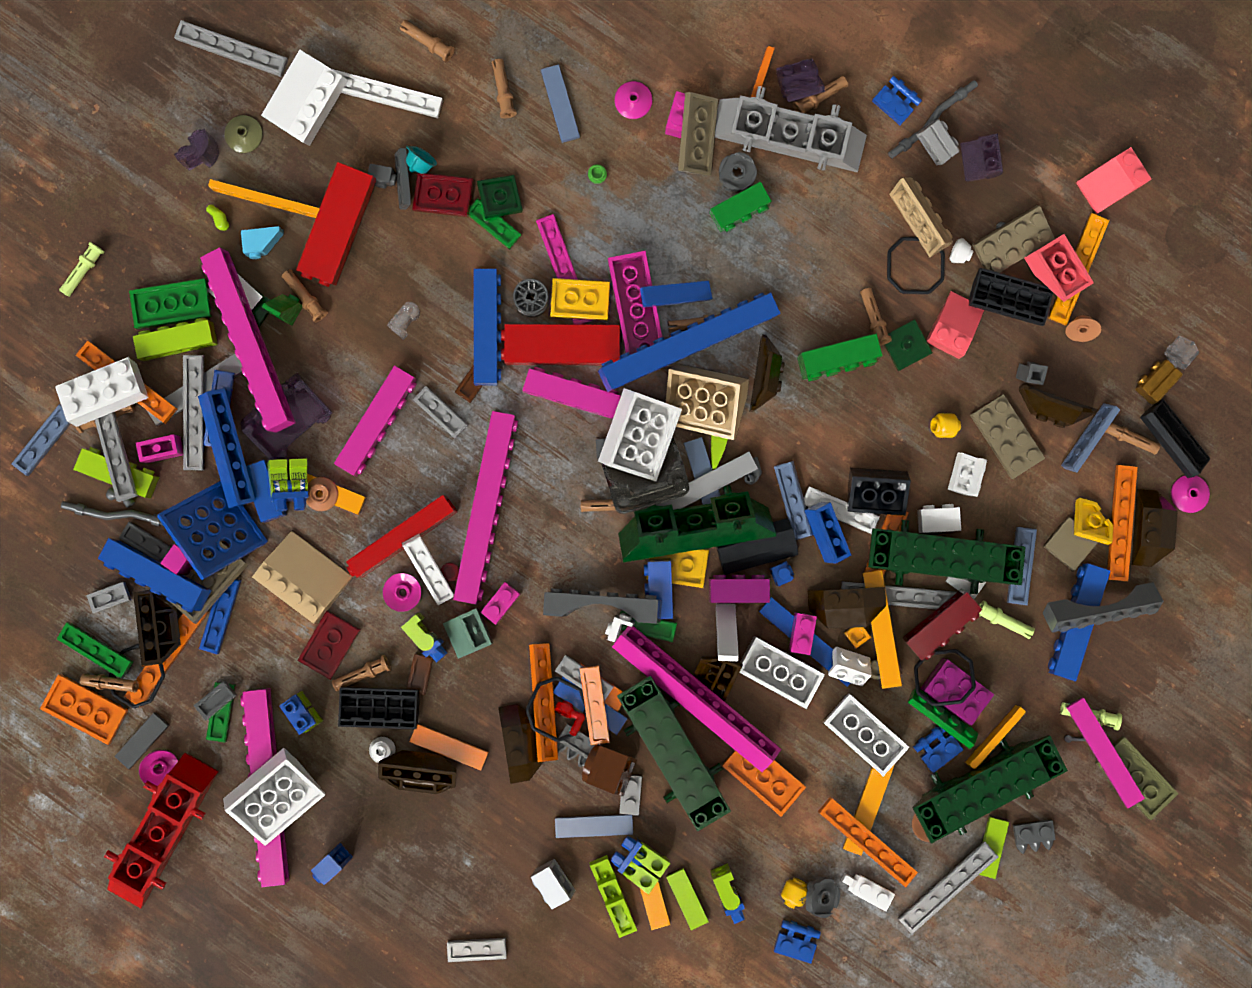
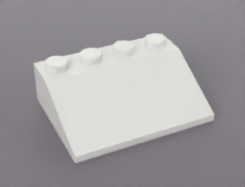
M299 50L261 116L310 146L348 80Z
M624 388L598 462L657 481L682 409Z
M283 748L223 798L224 809L266 846L324 797L325 792L298 760Z

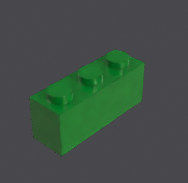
M760 181L710 209L709 214L720 233L723 231L727 233L736 228L735 225L739 222L746 223L753 218L752 215L756 213L762 214L769 210L772 201Z

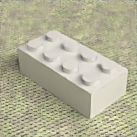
M129 357L55 386L67 422L76 427L149 398L137 363Z
M755 636L740 661L743 666L739 673L807 709L825 675Z
M849 693L823 721L826 726L883 777L909 748Z

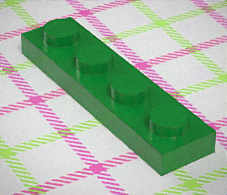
M66 622L57 637V640L120 679L125 677L133 663L126 656L70 622Z
M916 688L912 691L908 700L910 705L969 749L975 745L978 733L972 727L965 724L943 706H931L917 695ZM920 690V692L923 695H925L931 701L936 702L931 697H929L927 693Z

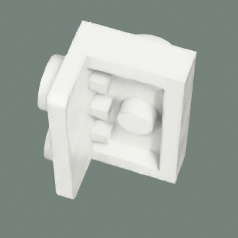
M957 453L948 490L977 497L981 488L987 460L964 453Z
M625 613L616 615L613 622L608 624L605 633L609 635L607 640L615 642L618 639L622 624L632 627L635 624L632 616Z
M839 647L833 649V666L828 671V675L863 686L871 677L870 657Z

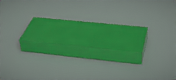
M478 198L470 207L469 217L509 250L522 236L521 233L500 216L485 219L482 203Z
M635 620L633 626L645 636L673 642L677 623L661 620V623L656 624L642 623ZM622 624L621 630L625 631L628 626Z
M215 682L214 688L217 687L221 682ZM228 683L230 687L235 691L236 684ZM233 699L209 719L206 740L227 742Z

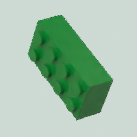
M877 334L802 352L797 357L802 380L808 379V382L820 379L819 377H822L824 374L830 377L837 375L844 369L845 372L856 370L860 365H863L864 368L873 366L883 355Z

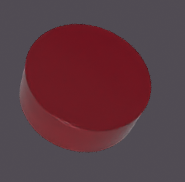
M450 562L444 564L440 571L446 581L452 582L458 579L460 568L457 564Z

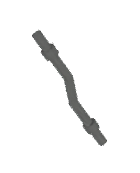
M973 80L965 87H960L954 92V95L937 106L923 128L932 121L937 120L943 111L958 100L962 101L966 98L969 92L978 87L977 82ZM916 133L909 138L901 140L898 146L888 152L889 157L893 159L902 151L906 152L910 149L912 144L919 140Z
M66 501L61 503V508L74 511L75 514L81 516L89 515L104 520L133 517L151 522L155 526L160 527L162 525L157 517L158 514L151 515L132 509L107 513L88 508L87 505L80 503L73 504Z

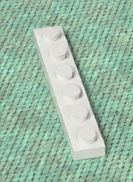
M334 70L348 80L341 93L435 118L439 117L443 99L440 97Z

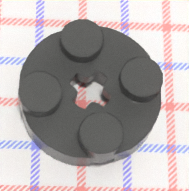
M738 152L728 155L720 164L719 180L724 187L731 191L742 192L751 187L756 179L757 169L754 161L745 153ZM741 168V173L743 174L738 175V177L735 176L732 170Z
M820 877L808 883L806 895V910L820 918H827L833 914L831 911L833 908H837L840 902V889L835 885L834 880Z

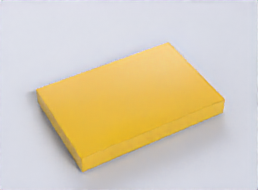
M553 278L550 316L608 321L610 282Z
M700 549L649 558H671L673 584L703 588L709 550Z

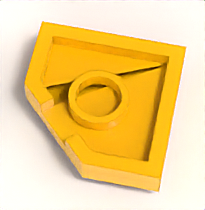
M1078 498L1075 502L1074 535L1107 545L1112 543L1113 524L1102 515L1098 503Z

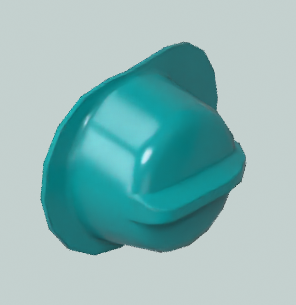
M406 146L409 150L406 163L409 166L410 172L416 171L417 173L425 174L437 165V161L425 150L416 146Z

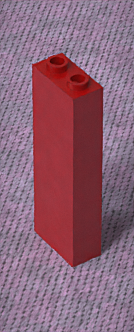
M337 162L296 269L302 272V277L310 280L315 277L320 279L318 283L327 287L330 284L337 285L376 183L374 176Z
M505 324V330H501V341H504V349H501V360H504L505 365L602 366L601 364L609 360L613 362L620 360V325Z
M440 496L346 561L348 572L352 577L364 578L403 551V542L418 534L422 538L458 513V511L447 496Z

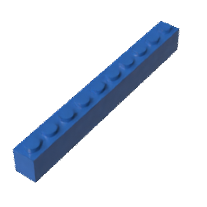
M760 293L754 296V300L749 303L747 300L738 303V308L733 310L731 307L726 308L720 312V316L715 317L714 314L703 319L704 323L698 325V322L687 326L688 330L681 332L679 329L671 333V337L668 339L661 337L653 341L654 345L647 347V344L637 348V352L630 355V352L619 356L620 360L616 362L609 360L601 364L602 368L598 370V373L607 392L775 318L781 313L772 294L764 295V293Z

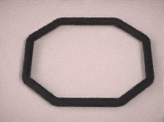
M918 237L900 238L887 252V279L902 294L932 293L944 281V251H940L941 279L928 291L903 290L891 278V252L904 240L919 241Z
M139 644L125 648L120 653L123 655L128 651L139 648ZM163 663L159 664L161 677L149 700L134 705L111 689L113 697L134 709L151 703L165 678Z
M957 649L935 651L934 655L956 653L969 662L972 687L961 700L931 701L920 692L918 668L926 659H920L914 666L916 693L931 706L961 704L976 688L973 661Z
M555 676L536 685L526 707V714L533 731L556 742H560L573 737V735L568 734L556 738L536 728L534 725L530 707L540 686L557 680L579 691L584 707L585 703L581 688Z

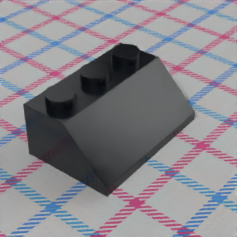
M850 467L848 512L905 516L911 482L908 471Z

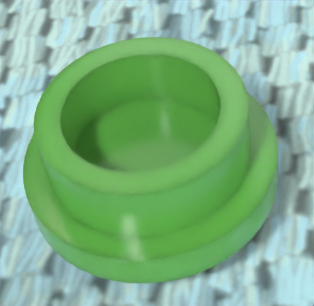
M596 164L589 168L588 178L591 182L600 184L605 181L607 172L602 165Z

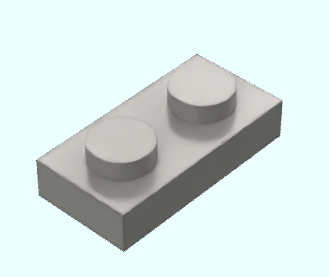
M121 582L86 595L92 613H97L132 600L126 582Z
M631 775L625 794L621 796L619 814L639 815L642 775Z

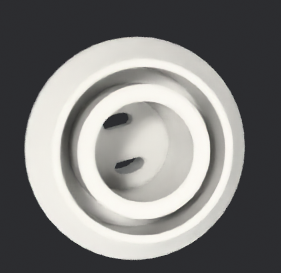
M963 238L957 239L949 257L952 263L969 261L973 254L971 245Z
M387 737L374 739L369 747V754L377 763L395 754L396 751L393 741Z

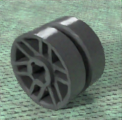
M525 279L518 283L514 289L513 300L516 308L522 315L537 317L547 310L549 295L546 287L539 280ZM529 296L534 297V300H529Z

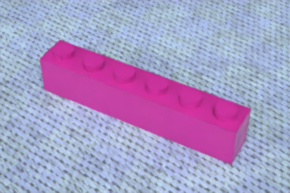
M394 365L334 462L336 466L356 477L364 472L367 466L365 465L366 461L374 456L377 450L375 448L377 443L382 442L387 434L385 430L395 422L397 418L395 414L398 409L401 410L406 404L407 400L405 398L408 393H412L416 388L417 384L415 382L417 379Z
M534 367V370L529 368L522 390L524 393L611 419L615 415L621 398L618 395V391L612 390L607 392L600 390V386L589 383V386L583 385L581 380L575 378L570 380L563 379V375L554 372L552 375L546 374L544 369Z

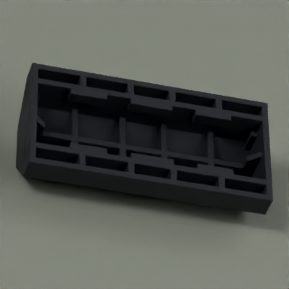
M980 268L971 288L969 306L1044 326L1054 292L1041 284Z
M1164 399L1158 401L1142 414L1141 420L1187 478L1197 476L1207 465L1210 457Z
M786 518L773 522L776 531L775 537L717 546L724 575L798 555L797 543L789 519Z
M340 687L338 727L417 729L419 718L418 690Z

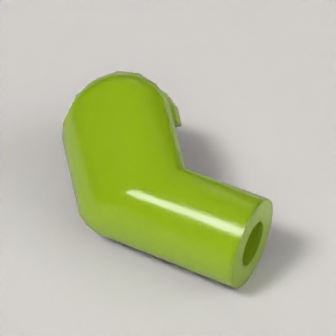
M212 204L208 205L206 211L213 216L215 226L219 230L226 231L229 228V223L225 213Z

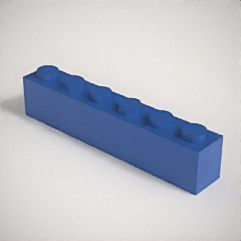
M474 269L475 386H498V381H501V369H497V362H501V350H497V343H501V331H497V324H501V312H497V305H501V293H497V286H501V275H497V269Z
M225 388L207 391L199 395L198 399L228 508L254 502V493Z
M108 538L98 557L99 560L105 562L103 564L105 567L112 570L116 568L120 571V575L126 578H134V582L140 586H149L151 592L167 596L166 600L171 603L177 604L178 602L182 604L181 608L188 612H193V610L201 611L212 591L184 575L174 574L160 564V562L116 539Z
M1082 564L1077 570V582L1071 589V601L1087 606H1100L1110 570L1091 564ZM1094 624L1081 629L1072 628L1061 632L1059 639L1054 644L1055 653L1053 658L1049 660L1048 673L1072 681L1077 680Z

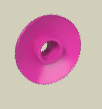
M627 82L620 86L615 94L616 109L626 118H641L651 108V92L640 82ZM632 95L637 97L635 101L630 99Z
M1182 476L1174 482L1171 488L1172 502L1183 512H1198L1209 501L1210 492L1208 485L1198 476L1192 478ZM1192 490L1195 491L1194 497H1192L1190 494Z
M406 573L395 574L384 584V601L395 611H409L420 601L421 586L412 575ZM401 589L406 590L405 596L400 594Z
M167 750L153 751L141 761L139 776L144 783L148 780L158 786L178 760L173 753Z

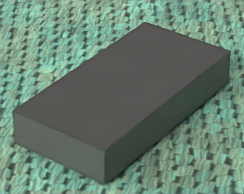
M225 680L197 702L194 707L205 720H208L235 698L237 694Z

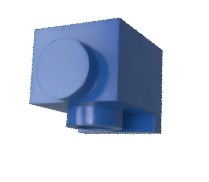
M787 561L769 568L776 586H781L794 579V573Z

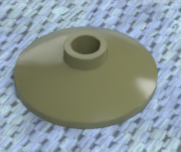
M241 115L229 121L224 135L231 149L239 153H249L260 145L263 131L257 120L250 116ZM244 129L245 133L243 135H239V131Z

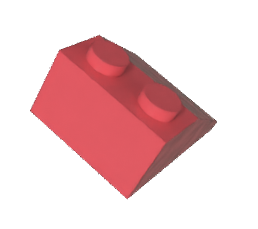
M1132 147L1077 181L1076 184L1095 214H1098L1151 180V177Z
M1065 234L1024 258L1033 274L1063 302L1094 283Z
M951 291L926 339L927 343L960 359L965 355L974 337L984 310L969 306L968 299Z

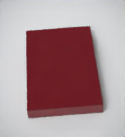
M418 173L412 210L469 217L474 179Z
M327 610L297 661L331 680L361 629Z

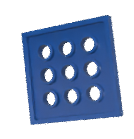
M221 481L157 515L201 580L268 542L243 505L228 508ZM220 501L223 504V508H216L213 502ZM197 510H204L207 516L200 517L197 514ZM229 516L233 518L234 523H226L224 517ZM187 518L191 525L184 526L181 523V519ZM209 525H214V526H216L217 529H218V532H217V533H212V532H210L209 529H208V526H209ZM236 532H241V533H243L244 536H245V539H244V540L238 539V538L236 537L235 533H236ZM193 534H198V535H200L201 538H202V541H201V542H195V541L192 539V535H193ZM226 541L229 544V548L223 549L219 542ZM210 550L213 557H205L203 551Z

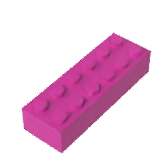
M646 251L608 258L625 353L630 352V355L636 353V349L647 344V347L654 345L653 341L662 337L657 307L643 308L640 288L652 286Z

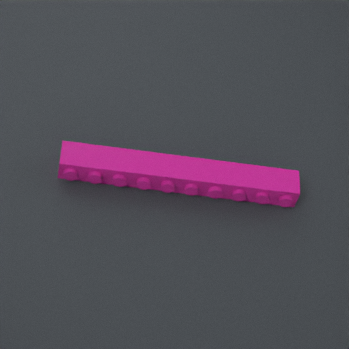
M219 247L200 257L202 261L201 267L209 279L208 285L216 297L215 303L221 310V319L228 328V337L235 346V355L242 364V373L247 377L249 391L254 395L256 400L255 406L263 418L262 424L267 431L276 433L296 422L228 251Z
M492 411L453 598L456 601L478 604V601H482L484 590L481 589L482 582H486L488 571H485L486 563H490L492 552H489L490 544H494L495 533L492 532L494 525L497 526L499 514H496L498 506L501 507L503 496L500 493L501 489L506 486L507 477L504 476L505 469H509L511 462L508 454L509 450H513L514 447L513 431L516 432L518 428V421L515 415Z
M628 626L612 646L613 649L647 677L651 676L661 689L761 772L774 761L781 751V748L634 626Z
M270 688L247 690L241 695V706L244 707L245 712L242 721L243 725L246 726L247 733L244 736V742L248 746L246 762L247 765H250L248 777L277 754ZM283 830L266 846L254 837V841L258 846L256 861L259 862L260 870H258V881L261 882V887L285 885L289 881L285 831Z

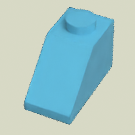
M279 226L241 230L243 253L250 259H259L262 255H267L284 235L283 230Z

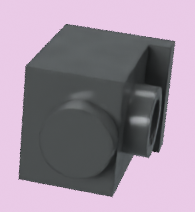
M375 164L369 165L368 174L376 178V187L386 189L387 186L392 187L396 185L397 174H395L393 168Z
M1027 361V364L1019 363L1016 378L1027 383L1044 385L1048 366Z

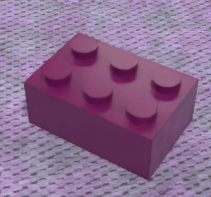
M713 575V579H709V602L770 603V579H765V575H751V579H745V575H732V579H726V575Z
M942 658L920 689L937 702L961 700L972 687V682L968 674L948 659ZM976 680L975 690L963 703L943 705L971 726L995 695Z

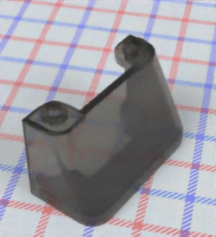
M674 438L671 439L657 481L601 463L615 510L621 514L676 499L689 492V483L684 463Z

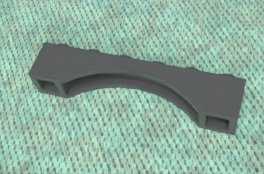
M1154 582L1136 585L1126 598L1105 606H1087L1067 599L1048 602L1043 615L1051 632H1065L1072 628L1081 629L1088 625H1101L1108 621L1117 622L1123 618H1136L1143 614L1152 615L1159 611L1164 601Z
M551 588V592L544 593L543 615L563 617L568 616L583 606L605 604L623 610L637 622L657 624L661 623L662 600L657 599L656 595H645L644 599L637 598L638 594H626V597H618L619 593L607 592V596H601L598 591H588L587 595L581 594V590H569V593H562V589Z

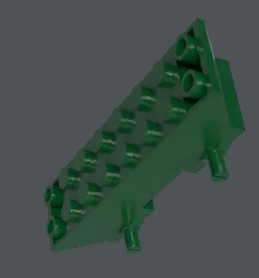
M727 485L723 487L725 494L710 498V504L673 510L672 504L656 506L655 498H652V503L651 498H649L647 501L649 507L634 511L635 517L618 535L624 563L775 537L776 531L767 506L750 498L748 491L732 493L731 486Z
M901 520V531L872 528L868 567L896 573L895 585L903 586L904 574L908 573L964 579L971 582L970 594L977 595L979 583L983 582L1022 585L1026 547L983 541L985 531L983 529H976L975 540L910 533L908 532L909 520Z
M651 676L617 695L633 722V725L624 729L626 736L628 737L636 731L639 732L673 790L663 796L666 803L677 798L697 832L730 813L731 810L715 783L713 776L722 771L723 768L718 763L709 769L703 763L675 716L674 708L681 704L675 699L669 702Z
M1048 735L1028 742H1021L1015 746H1009L1004 737L999 742L1002 750L998 755L959 778L954 777L949 781L942 782L937 772L931 774L930 777L935 786L930 791L922 794L923 797L912 807L929 842L932 844L958 830L959 835L967 833L965 825L1024 794L1027 799L1033 798L1034 795L1031 790L1067 772L1068 770L1051 736Z

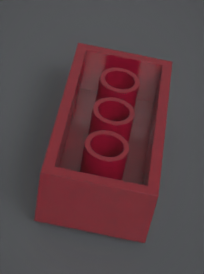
M960 589L907 633L903 640L921 660L924 658L927 660L935 654L934 650L936 648L945 646L954 633L956 635L961 633L965 629L964 625L969 621L973 622L979 618L982 609L968 592Z

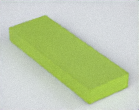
M989 816L983 842L985 841L999 857L979 875L996 879L1009 826L1008 821Z
M684 868L667 875L666 878L690 929L693 930L708 923L707 916Z

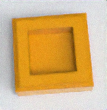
M864 627L849 628L844 632L854 648L859 647L871 638Z

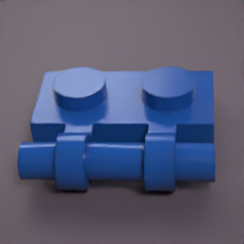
M893 76L889 81L894 86L892 90L885 85L872 102L901 126L914 110L909 104L913 102L918 106L922 100L917 96L918 93L914 90L911 91L904 85L905 82L903 80H898ZM898 91L907 97L905 101L896 95Z
M940 726L933 728L929 735L925 738H920L918 743L913 746L917 753L922 749L925 750V753L920 758L932 773L963 751V748L952 735L943 736V733L946 731ZM937 738L940 742L931 748L929 744Z
M783 920L781 927L788 930L786 934L778 933L773 951L811 964L817 944L811 942L810 939L812 937L819 939L821 931L815 930L812 926L805 927L799 925L792 920L790 922ZM794 933L804 934L803 939L793 936Z

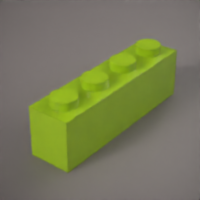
M206 318L196 319L195 323L191 324L187 322L178 323L176 327L172 328L168 326L157 328L158 331L154 332L149 330L141 331L139 335L133 336L137 359L142 361L218 345L214 324L206 320Z
M93 447L89 449L82 448L73 470L112 485L105 456L101 454V450ZM129 462L137 495L151 498L160 477L155 476V472L150 469L143 468V470L136 468L137 464Z

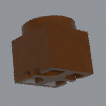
M597 744L592 748L585 761L582 780L589 785L612 794L624 796L637 759Z

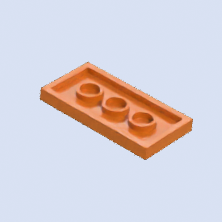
M58 674L40 707L46 713L107 745L111 744L128 712L127 708L85 686H81V684L62 674Z
M734 750L722 764V767L781 817L806 788L805 785L775 760L761 772Z

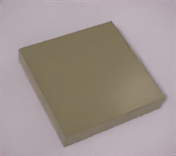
M1067 517L1043 547L1069 569L1075 571L1098 542L1074 535V521Z

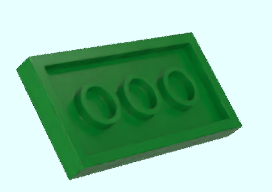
M206 279L129 290L134 328L136 329L212 317Z

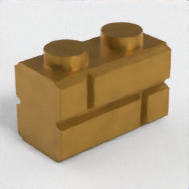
M1168 360L1156 361L1150 367L1152 371L1148 375H1143L1137 381L1139 385L1135 390L1150 404L1157 403L1183 376Z

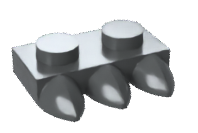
M567 723L559 738L570 734L569 732L572 728L570 724ZM580 730L576 736L557 742L558 753L568 747L567 760H571L580 754L578 757L579 767L585 765L590 751L595 746L590 744V737Z
M1051 819L1013 824L1015 844L1022 854L1025 853L1028 844L1032 850L1037 852L1041 842L1046 849L1050 850L1054 840H1056Z

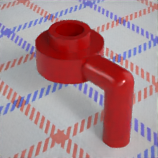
M568 701L558 702L554 708L558 714L566 718L572 717L576 719L569 732L571 735L576 736L585 720V715L572 708L573 705Z

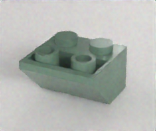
M479 608L443 623L458 659L494 643Z

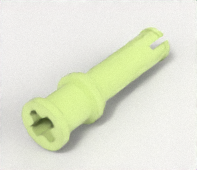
M89 242V247L85 253L79 256V263L59 289L69 297L86 272L95 266L98 257L105 252L92 242Z
M984 600L979 604L982 609L980 616L990 620V623H998L1028 639L1034 634L1035 628L1004 614L1000 608H994Z
M1062 702L1060 714L1071 716L1066 709V706L1070 704ZM1104 709L1092 710L1101 726L1113 727L1114 730L1120 729L1122 723L1121 713H1108Z

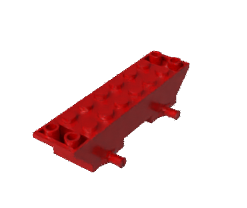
M185 752L158 786L148 780L146 781L143 788L151 791L153 795L147 807L148 811L121 854L117 855L108 850L104 855V858L114 862L112 871L108 876L109 884L107 890L142 908L154 886L161 890L164 889L167 882L159 879L192 818L195 816L203 820L206 815L205 812L198 808L216 778L218 770Z

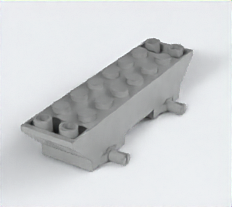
M758 86L756 97L749 98L740 95V98L719 100L714 138L743 144L742 150L745 152L748 146L747 152H751V147L817 162L819 163L817 167L819 170H825L826 165L858 172L867 135L852 126V122L843 121L838 117L839 105L837 108L836 105H832L831 115L827 116L819 114L812 116L777 107L778 104L770 103L763 99L766 88L763 87L760 94L762 86Z

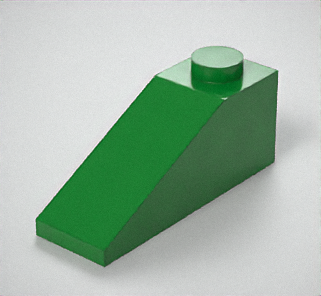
M281 294L264 303L262 308L293 326L303 306L299 303L300 299L291 294L288 297Z

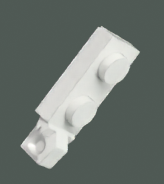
M844 873L841 878L842 882L849 885L848 890L851 893L884 911H887L895 896L890 890L862 875L855 874L852 877Z

